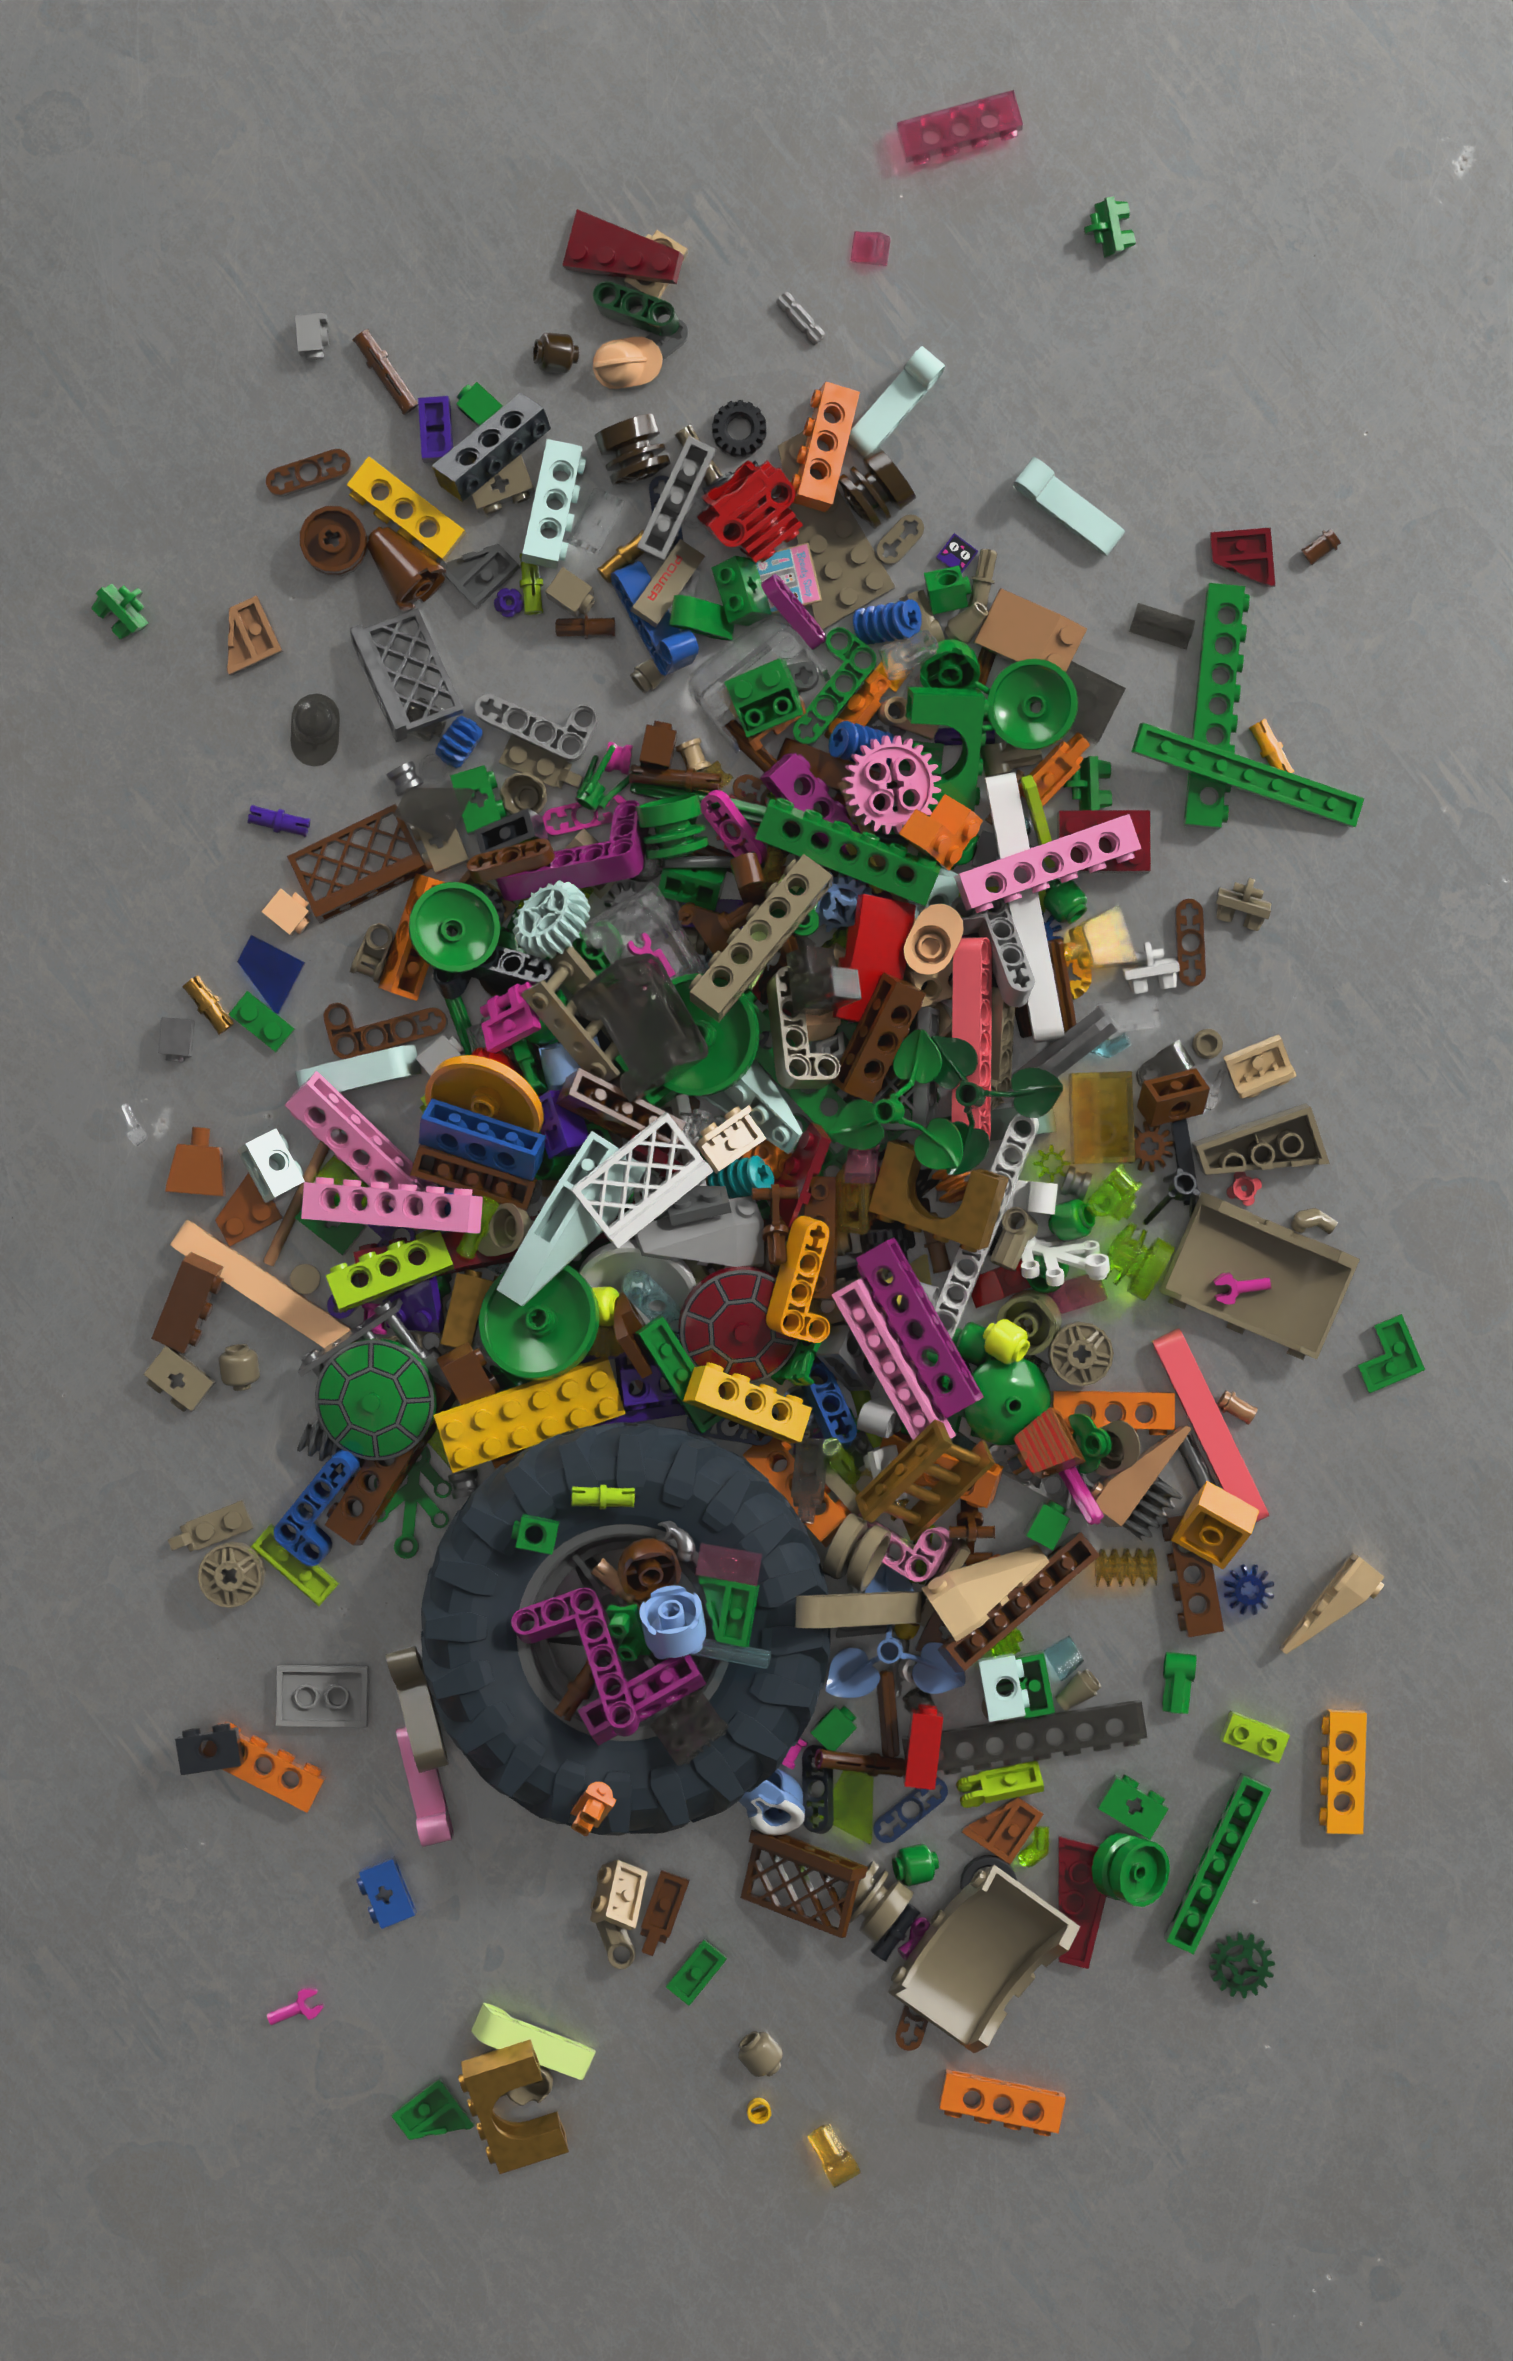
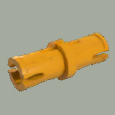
M1264 719L1249 727L1262 750L1260 752L1261 757H1265L1272 767L1294 773L1281 749L1284 746L1281 742H1277L1267 720Z

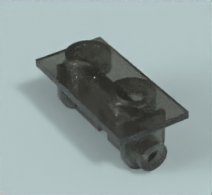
M1138 603L1129 632L1187 650L1194 630L1195 620Z

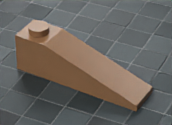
M1179 1426L1140 1454L1137 1462L1132 1467L1109 1476L1102 1484L1097 1482L1090 1492L1104 1515L1100 1521L1105 1526L1122 1527L1192 1430L1189 1426Z

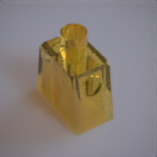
M1120 905L1100 912L1069 929L1068 934L1071 941L1063 944L1066 961L1077 959L1081 970L1119 967L1137 960Z

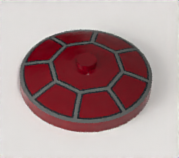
M750 1266L730 1267L708 1275L691 1290L681 1308L678 1331L681 1345L695 1367L706 1366V1363H713L723 1367V1373L733 1376V1373L744 1375L750 1378V1383L753 1384L772 1376L787 1363L795 1351L799 1339L778 1333L770 1329L766 1323V1314L777 1279L776 1276L765 1270ZM787 1316L784 1318L783 1325L787 1321Z

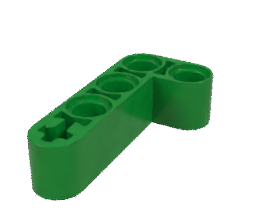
M843 627L833 628L826 637L827 651L840 661L842 665L808 706L806 713L796 721L793 727L794 740L802 744L812 746L820 739L831 722L835 720L847 705L849 699L855 695L865 682V679L876 667L877 657L875 652ZM835 635H843L846 637L848 645L842 650H837L832 647L830 641ZM865 653L869 655L872 663L868 668L861 669L855 665L854 659L858 654ZM841 677H847L852 681L853 687L848 692H840L836 688V681ZM824 700L831 702L834 706L833 713L829 716L820 715L816 709L818 703ZM812 713L813 717L817 721L824 723V725L820 727L816 723L812 728L814 736L812 738L806 736L802 739L799 728L801 726L807 728L810 725L812 718L808 717V715Z

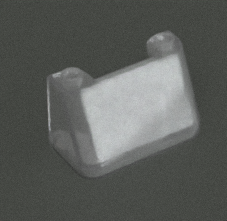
M653 882L647 883L584 923L587 928L581 931V935L589 947L602 948L632 998L630 1001L631 1008L628 1009V1013L636 1025L640 1022L647 1002L660 987L677 977L693 973L705 974L707 971L663 894ZM644 932L651 939L650 949L652 952L661 948L676 973L673 977L649 991L633 966L635 962L639 961L638 956L632 955L626 946L632 940L635 947L643 948L644 944L640 935Z

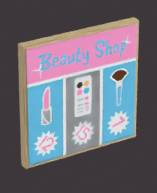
M809 543L775 551L769 559L763 562L760 560L756 562L762 582L776 574L803 606L822 601ZM767 597L772 614L779 613Z

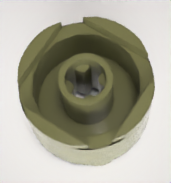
M1034 1289L1020 1291L1009 1298L1000 1308L996 1320L997 1323L1002 1319H1007L1027 1332L1028 1341L1030 1342L1026 1353L1028 1356L1044 1351L1051 1344L1062 1324V1317L1054 1300L1047 1294L1040 1293ZM1031 1319L1033 1324L1026 1327L1023 1322Z

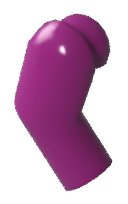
M919 1917L915 1919L910 1928L909 1940L897 1949L899 1955L905 1961L930 1927L929 1921L926 1918Z

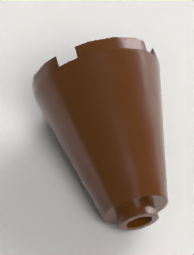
M378 527L369 534L367 548L396 606L400 610L407 611L415 608L413 602L418 599L425 602L444 583L445 577L442 575V573H446L444 567L390 527Z

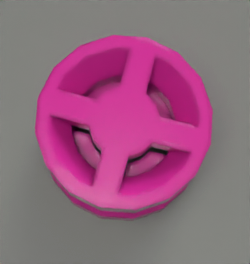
M609 742L607 751L611 745H615L616 748L605 768V772L618 770L622 774L629 775L633 745L626 744L624 747L617 746L614 742Z

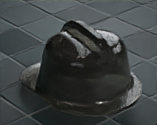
M318 693L309 694L297 702L292 712L291 748L296 758L306 765H324L337 752L340 724L339 709L335 702L326 695Z

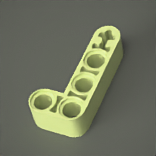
M488 2003L482 2004L471 2029V2032L479 2041L498 2050L531 2039L541 2066L580 2080H584L596 2052L582 2043L512 2018L506 2011Z

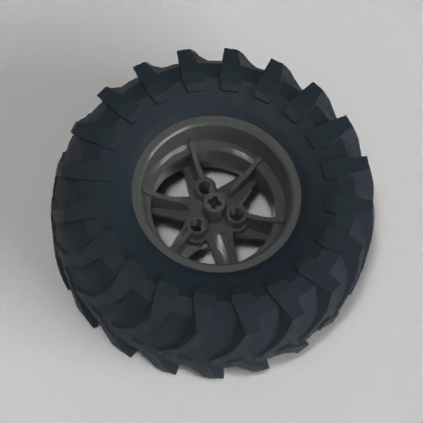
M615 1422L571 1430L548 1438L533 1447H528L505 1464H502L469 1496L462 1508L457 1511L437 1547L433 1566L429 1569L421 1607L423 1630L421 1631L422 1661L429 1689L433 1694L432 1697L446 1732L478 1774L490 1786L501 1794L508 1796L535 1816L556 1824L572 1826L576 1816L570 1813L587 1787L594 1782L607 1784L611 1788L616 1802L599 1827H592L590 1833L620 1836L627 1833H665L682 1828L690 1821L694 1823L727 1810L742 1798L745 1791H753L780 1767L790 1748L796 1745L814 1714L820 1690L824 1686L830 1657L831 1628H795L796 1596L828 1595L827 1583L820 1559L807 1534V1529L785 1496L769 1483V1479L739 1455L717 1446L715 1442L685 1430L657 1427L655 1424ZM607 1485V1488H635L634 1508L606 1507V1509H600L599 1506H572V1486L592 1488ZM526 1514L560 1521L553 1554L515 1548L517 1540L511 1539L515 1520L521 1521L522 1515ZM672 1521L678 1528L687 1532L695 1544L694 1559L689 1562L678 1559L682 1573L689 1579L698 1593L703 1606L706 1637L703 1651L696 1666L703 1676L706 1685L641 1721L634 1734L626 1737L617 1735L598 1746L577 1711L600 1698L596 1683L589 1690L590 1696L587 1700L583 1699L570 1722L564 1720V1716L560 1717L553 1711L567 1692V1685L570 1681L558 1666L550 1643L584 1646L578 1628L528 1644L518 1638L512 1627L511 1620L516 1611L553 1598L560 1583L574 1568L583 1587L593 1590L600 1601L604 1595L611 1594L612 1590L597 1577L590 1574L594 1567L599 1564L593 1556L607 1551L625 1549L633 1542L641 1539H657V1535L667 1534L666 1528L659 1526L658 1523ZM530 1526L526 1529V1536L530 1541L538 1542L543 1538V1531L538 1526ZM673 1538L662 1541L672 1548L677 1556L679 1550L677 1549L676 1540ZM700 1574L759 1585L749 1647L745 1648L716 1641L712 1629L713 1621L708 1615L705 1604L707 1600L704 1589L698 1580ZM618 1595L615 1597L618 1601L617 1607L629 1606V1604ZM604 1610V1613H605L607 1622H608V1624H609V1623H610L609 1617H608V1615H607L606 1610ZM524 1622L520 1630L529 1631L533 1628L535 1622ZM599 1628L593 1629L589 1633L588 1638L596 1639L600 1637L603 1630ZM612 1636L615 1647L618 1649L620 1646L617 1638ZM652 1652L650 1655H639L635 1661L620 1660L623 1671L630 1663L642 1674L666 1659H658ZM605 1657L598 1661V1665L601 1667H606L610 1664ZM612 1685L611 1687H609V1689L607 1690V1693L611 1690V1688L613 1687V1685Z

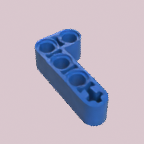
M637 561L612 572V585L656 667L662 675L666 676L692 664L699 653V646L695 636L689 629L680 632L678 628L669 626L671 616L669 610L656 628L631 612L632 607L652 580L644 564Z
M815 1357L809 1377L819 1376L823 1379L824 1384L816 1385L813 1383L812 1385H803L801 1387L812 1408L826 1444L833 1451L843 1452L852 1445L857 1435V1427L833 1373L818 1357ZM831 1403L835 1406L836 1411L828 1412L823 1408L822 1404ZM837 1430L840 1434H846V1438L844 1439L843 1435H836Z
M340 1449L326 1462L274 1528L275 1540L306 1566L318 1565L332 1549L331 1538L315 1522L360 1466V1458L355 1457L348 1451ZM342 1463L345 1467L343 1468V1471L339 1474L335 1470ZM321 1482L327 1484L330 1491H326L322 1487ZM304 1504H308L313 1512L307 1511ZM287 1525L292 1526L296 1533L290 1532ZM310 1544L315 1545L319 1553L313 1551Z

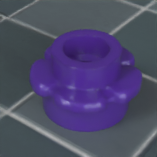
M508 588L501 589L494 600L496 611L501 612V615L507 618L520 613L524 606V602L521 600L522 594L514 588L511 590ZM511 600V605H507L506 601Z

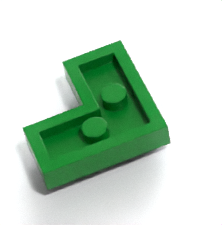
M1402 1314L1373 1325L1384 1354L1357 1365L1368 1393L1377 1391L1425 1370Z

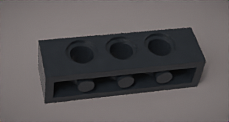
M520 392L432 465L439 486L461 502L465 501L551 429L544 408Z

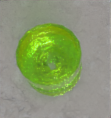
M1130 1221L1116 1235L1105 1254L1109 1257L1110 1271L1105 1279L1108 1278L1113 1269L1117 1270L1112 1284L1117 1286L1125 1276L1131 1278L1127 1286V1292L1145 1301L1166 1268L1175 1247L1159 1237L1149 1247L1145 1246L1144 1242L1148 1232L1145 1229H1142L1136 1240L1131 1238L1137 1225Z

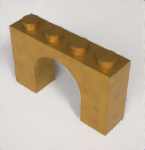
M899 1139L888 1141L868 1211L876 1213V1218L881 1221L894 1223L896 1220L904 1223V1228L917 1233H921L922 1230L930 1232L935 1240L946 1243L950 1240L958 1242L961 1249L969 1252H977V1249L989 1247L1009 1178L982 1168L971 1170L966 1191L958 1210L948 1218L938 1217L929 1213L918 1199L916 1181L921 1163L915 1156L914 1145Z
M465 1269L464 1274H456L441 1345L457 1348L469 1342L473 1347L483 1299L489 1287L498 1276L494 1275V1280L491 1281L483 1279L482 1272Z
M531 2039L461 2061L463 2074L458 2075L463 2093L469 2092L471 2098L467 2099L471 2115L472 2117L478 2116L480 2122L476 2123L480 2139L481 2141L487 2139L489 2146L485 2147L488 2160L490 2164L496 2163L499 2174L569 2152L567 2137L557 2111L525 2122L504 2120L493 2111L495 2103L505 2093L542 2081L540 2063Z

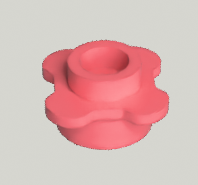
M1236 1172L1232 1186L1227 1188V1196L1231 1199L1237 1198L1245 1206H1250L1255 1202L1254 1196L1257 1190L1262 1187L1261 1180L1258 1178L1252 1179L1246 1176L1245 1172ZM1243 1185L1247 1187L1246 1191H1242L1241 1187Z

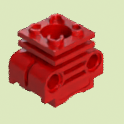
M749 460L742 464L727 482L712 488L701 497L708 507L696 516L711 536L725 546H739L741 552L755 563L759 560L763 562L769 559L775 553V547L783 541L788 543L799 534L798 529L803 526L801 521L795 518V513L788 508L795 498L793 485L782 470L773 467L768 460L759 467H756ZM777 486L776 491L771 495L772 489ZM730 523L727 531L723 532L724 527Z

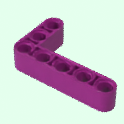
M627 800L615 808L609 841L554 851L555 858L547 866L495 879L502 897L507 901L527 899L531 897V892L536 893L540 887L545 888L548 883L554 886L559 880L563 883L570 882L577 888H584L637 876L644 866L647 844H644L643 838L649 832V828H643L639 825L636 807L640 804L635 800Z
M579 1588L516 1611L512 1617L511 1624L518 1638L524 1643H536L578 1628L608 1722L619 1736L626 1737L634 1734L639 1726V1718L613 1638L607 1627L608 1622L602 1604L596 1593L589 1588ZM587 1600L594 1602L589 1610H579L582 1602ZM564 1611V1615L560 1620H550L553 1612ZM524 1622H535L533 1628L529 1631L520 1630ZM599 1628L603 1630L600 1637L596 1639L588 1638L589 1633L593 1629ZM607 1656L612 1658L608 1666H597L601 1658ZM612 1685L621 1686L618 1694L614 1696L606 1694ZM624 1713L630 1714V1719L627 1723L616 1724V1719L619 1715Z

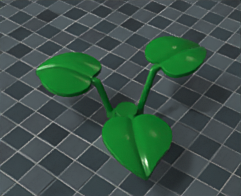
M918 1029L908 1035L901 1043L894 1057L893 1068L895 1075L900 1079H909V1082L899 1091L891 1094L890 1099H881L875 1105L864 1099H857L848 1103L828 1133L832 1139L848 1148L868 1150L876 1147L883 1140L884 1129L881 1124H904L922 1132L914 1143L915 1156L921 1164L935 1170L956 1169L960 1166L963 1157V1142L957 1127L951 1121L940 1117L932 1119L927 1128L904 1118V1106L898 1101L900 1096L914 1086L915 1080L922 1084L930 1083L940 1073L942 1067L940 1051L925 1030Z

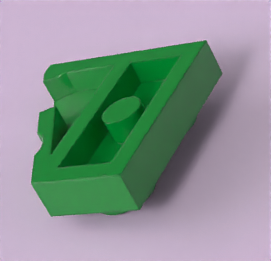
M700 1574L698 1580L704 1589L707 1600L705 1604L708 1615L713 1621L712 1629L716 1641L745 1648L749 1647L759 1585Z

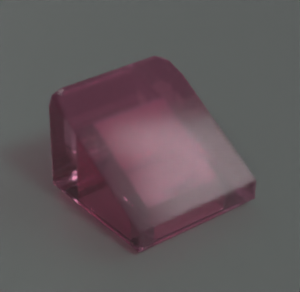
M854 231L850 261L887 266L891 242L890 236L881 232Z

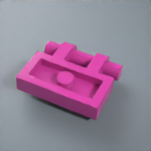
M530 982L522 985L516 984L510 987L506 994L502 996L495 995L487 1000V1004L480 1007V1013L483 1017L490 1016L489 1020L481 1023L487 1051L496 1053L541 1029L539 1016L521 996L523 991L533 986ZM511 1005V1008L505 1011L506 1007Z

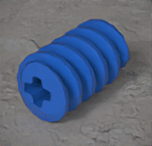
M908 599L905 602L897 601L895 604L887 603L886 605L879 604L876 607L858 608L853 615V627L856 636L866 645L914 638L918 635L922 624L920 607L912 599Z
M842 721L832 731L828 744L829 753L835 758L850 759V761L856 763L851 755L857 754L862 756L861 745H866L871 749V739H877L881 745L882 736H889L892 743L894 735L887 731L883 732L858 723ZM890 758L886 759L888 767H890L891 764ZM875 763L871 767L878 768L879 766Z

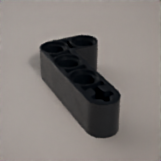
M496 946L491 956L482 965L473 970L462 973H449L434 968L432 977L444 998L456 999L465 992L472 977L510 988L516 984L522 985L526 982L535 985L544 980L547 983L555 972L551 964L545 959Z

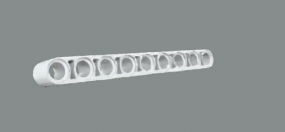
M1015 772L985 777L999 860L1030 849ZM1016 867L1014 878L1019 883H1025L1027 873L1023 868ZM1030 888L1020 892L1022 898L1008 902V908L1035 980L1026 1004L1034 1043L1065 1038L1039 895L1038 892L1033 893Z
M1018 1113L1010 1122L991 1168V1172L1009 1178V1187L1005 1189L989 1247L977 1249V1252H969L959 1247L935 1309L938 1316L940 1314H947L953 1321L952 1326L945 1327L951 1339L962 1319L1038 1132L1039 1122L1037 1118H1027ZM1026 1120L1029 1122L1032 1128L1029 1134L1020 1133L1016 1127L1017 1121ZM1007 1148H1015L1020 1153V1160L1016 1162L1009 1161L1005 1156V1150ZM962 1259H970L975 1264V1270L973 1272L964 1271L961 1268L960 1261ZM953 1286L961 1288L964 1298L959 1300L952 1298L949 1288Z

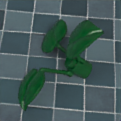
M931 1036L942 1057V1067L934 1081L939 1086L948 1090L957 1087L956 1099L961 1105L965 1106L964 1112L969 1120V1126L960 1121L953 1122L962 1138L963 1157L958 1168L946 1169L948 1175H960L973 1170L988 1154L989 1136L984 1130L974 1128L975 1120L972 1114V1109L981 1107L986 1097H1015L1014 1107L1019 1114L1027 1118H1039L1053 1108L1063 1091V1084L1055 1075L1035 1067L1021 1069L1012 1076L1011 1086L1014 1092L984 1090L981 1086L968 1082L966 1078L975 1072L978 1065V1056L974 1047L967 1041L959 1038Z

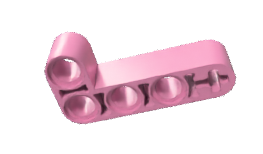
M867 1521L868 1528L879 1525L891 1531L890 1543L882 1563L914 1582H922L932 1578L938 1571L952 1545V1539H949V1531L943 1527H934L924 1531L915 1545L879 1522L874 1521L871 1523ZM933 1533L938 1534L942 1540V1545L939 1549L933 1548L930 1544V1537ZM892 1544L898 1545L901 1549V1557L898 1560L890 1555L889 1549ZM918 1559L923 1560L927 1565L925 1575H920L915 1569Z
M406 1727L396 1729L398 1744L417 1816L416 1826L422 1847L450 1841L454 1837V1832L439 1770L436 1768L419 1773Z

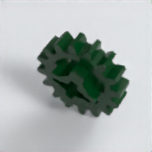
M1237 1931L1236 1939H1232L1229 1934H1226L1227 1942L1225 1944L1219 1941L1216 1942L1217 1947L1220 1949L1218 1953L1210 1952V1956L1216 1961L1208 1964L1210 1970L1217 1971V1973L1211 1976L1212 1980L1222 1981L1219 1985L1221 1991L1229 1987V1995L1231 1997H1234L1236 1992L1240 1991L1242 1998H1246L1247 1991L1249 1990L1255 1996L1258 1995L1257 1987L1259 1985L1264 1988L1268 1987L1264 1980L1265 1977L1273 1978L1274 1976L1268 1970V1967L1275 1965L1274 1960L1267 1959V1956L1272 1953L1271 1949H1262L1265 1941L1261 1938L1254 1942V1934L1251 1932L1247 1938H1243L1241 1931ZM1241 1945L1238 1951L1232 1954L1227 1953L1232 1947ZM1253 1949L1260 1954L1262 1965L1254 1962L1252 1958ZM1245 1958L1247 1964L1252 1968L1243 1967L1240 1972L1232 1962H1241ZM1222 1965L1230 1968L1232 1972L1230 1981L1224 1976ZM1251 1976L1256 1977L1250 1983L1243 1984L1245 1979Z

